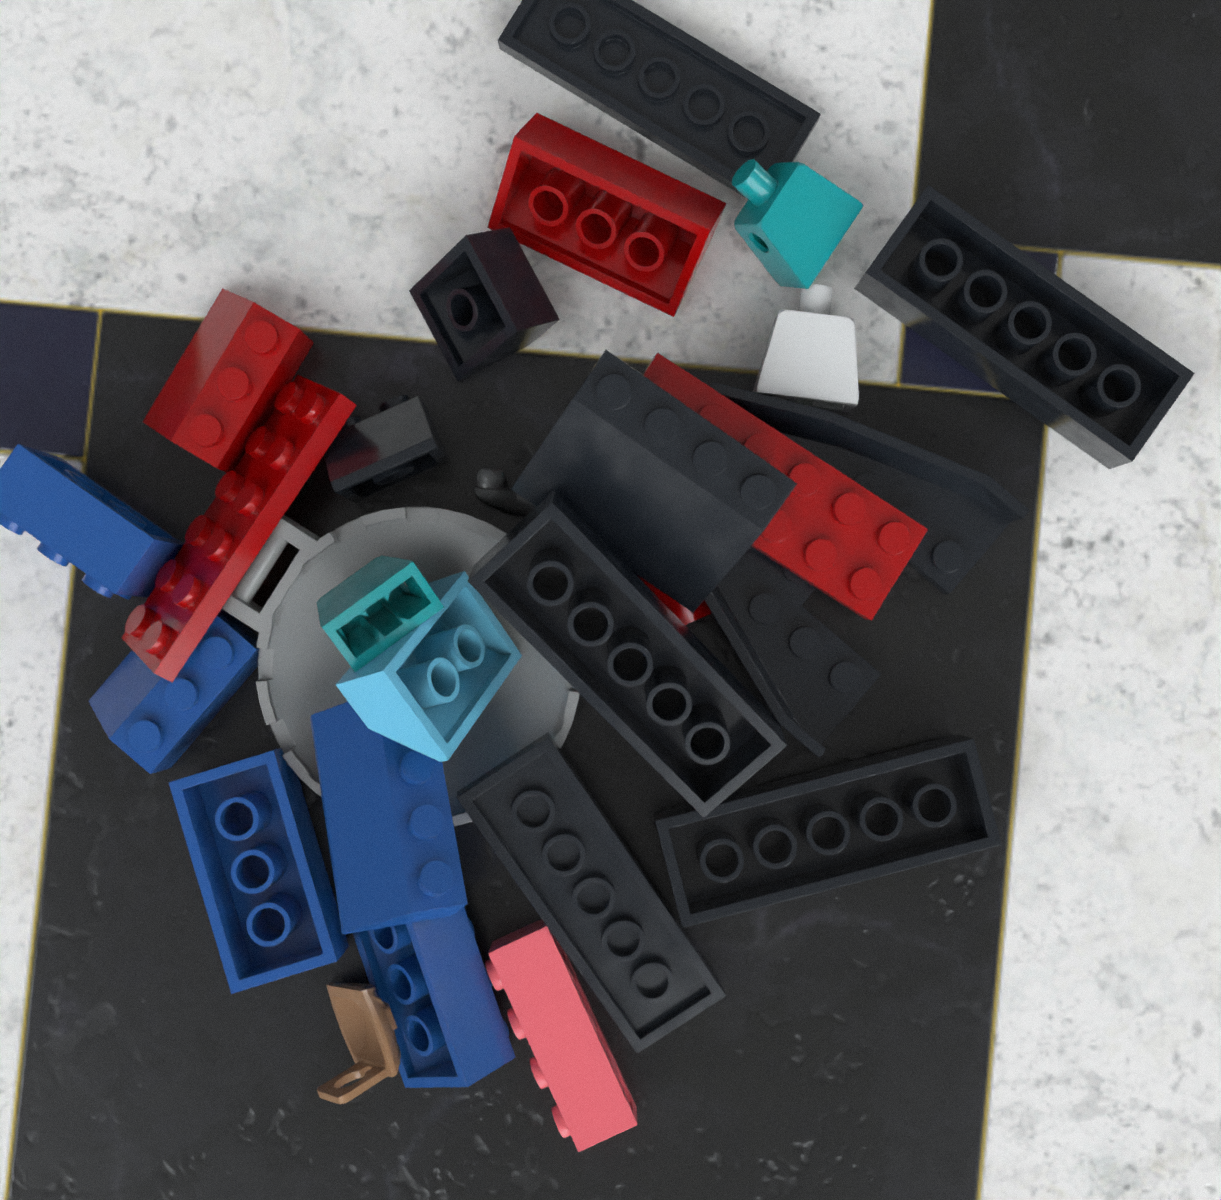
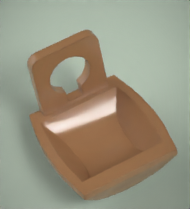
M330 982L326 985L337 1022L355 1065L318 1087L317 1092L321 1099L344 1104L386 1077L393 1078L397 1075L401 1059V1051L394 1031L397 1025L389 1004L382 1001L375 991L376 987L371 984ZM362 1078V1079H360L358 1082H356V1083H354V1084H352V1085H350V1086H347V1087H344V1088H340V1087H342L344 1084H346V1083H348V1082H350V1081H353V1080H355V1079Z

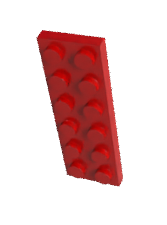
M657 353L643 373L645 377L797 483L768 526L751 546L864 619L872 621L928 529Z
M299 375L296 376L293 382H289L280 390L274 402V411L264 426L258 427L249 436L245 444V454L235 469L227 472L220 479L215 490V499L205 514L198 516L190 524L185 535L186 542L174 560L167 561L161 567L155 579L156 587L144 605L137 606L129 615L125 624V633L121 638L154 674L170 682L174 681L357 406L341 393Z

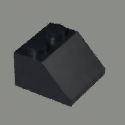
M510 227L466 235L409 290L457 381L465 380L529 346L560 320Z
M400 395L387 400L379 406L381 413L361 421L360 416L347 419L324 454L330 482L335 493L357 503L450 462L429 412L419 396L409 399L408 395Z

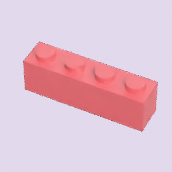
M540 919L493 941L488 952L490 959L485 961L488 976L497 991L504 989L509 998L512 1008L507 1010L511 1027L519 1040L524 1038L528 1040L534 1057L529 1059L531 1070L541 1089L549 1087L557 1105L551 1109L561 1136L563 1138L571 1136L577 1151L581 1152L637 1126V1106L568 955L544 921Z

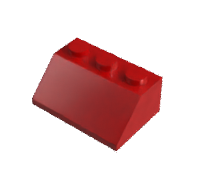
M222 288L144 418L143 423L215 468L226 473L234 470L245 454V444L249 436L255 429L264 426L275 409L274 402L278 393L286 384L291 382L314 342L301 329L257 303Z

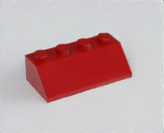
M536 113L513 138L487 228L497 230L510 227L520 244L674 317L708 249L727 203Z

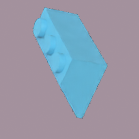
M465 571L428 583L444 608L357 672H354L350 667L336 683L337 688L368 729L439 762L449 760L522 656L481 594L468 582L469 577Z

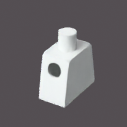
M811 284L809 289L801 288L799 310H779L771 328L753 392L838 412L849 413L858 404L859 390L855 322L850 317L830 315L833 292L831 287Z

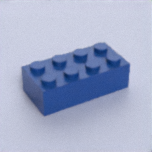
M282 748L168 782L231 994L337 962L349 948L346 934L342 935L338 907L299 777L283 758L284 752Z

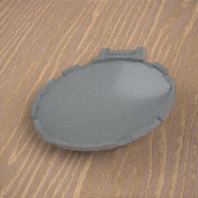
M402 507L361 516L320 538L283 515L222 609L259 632L257 639V648H259V680L256 681L265 723L270 725L278 744L284 752L282 756L297 776L316 794L321 796L310 717L315 713L348 702L337 688L336 683L351 667L320 626L316 602L324 594L381 555L412 560L428 583L465 571L469 577L474 564L507 534L506 532L471 515L448 509ZM289 542L300 550L265 606L261 607L253 602L252 599ZM484 597L483 599L522 656L449 760L442 761L454 826L472 822V819L456 798L457 791L547 732H549L558 747L561 748L574 720L579 700V692Z

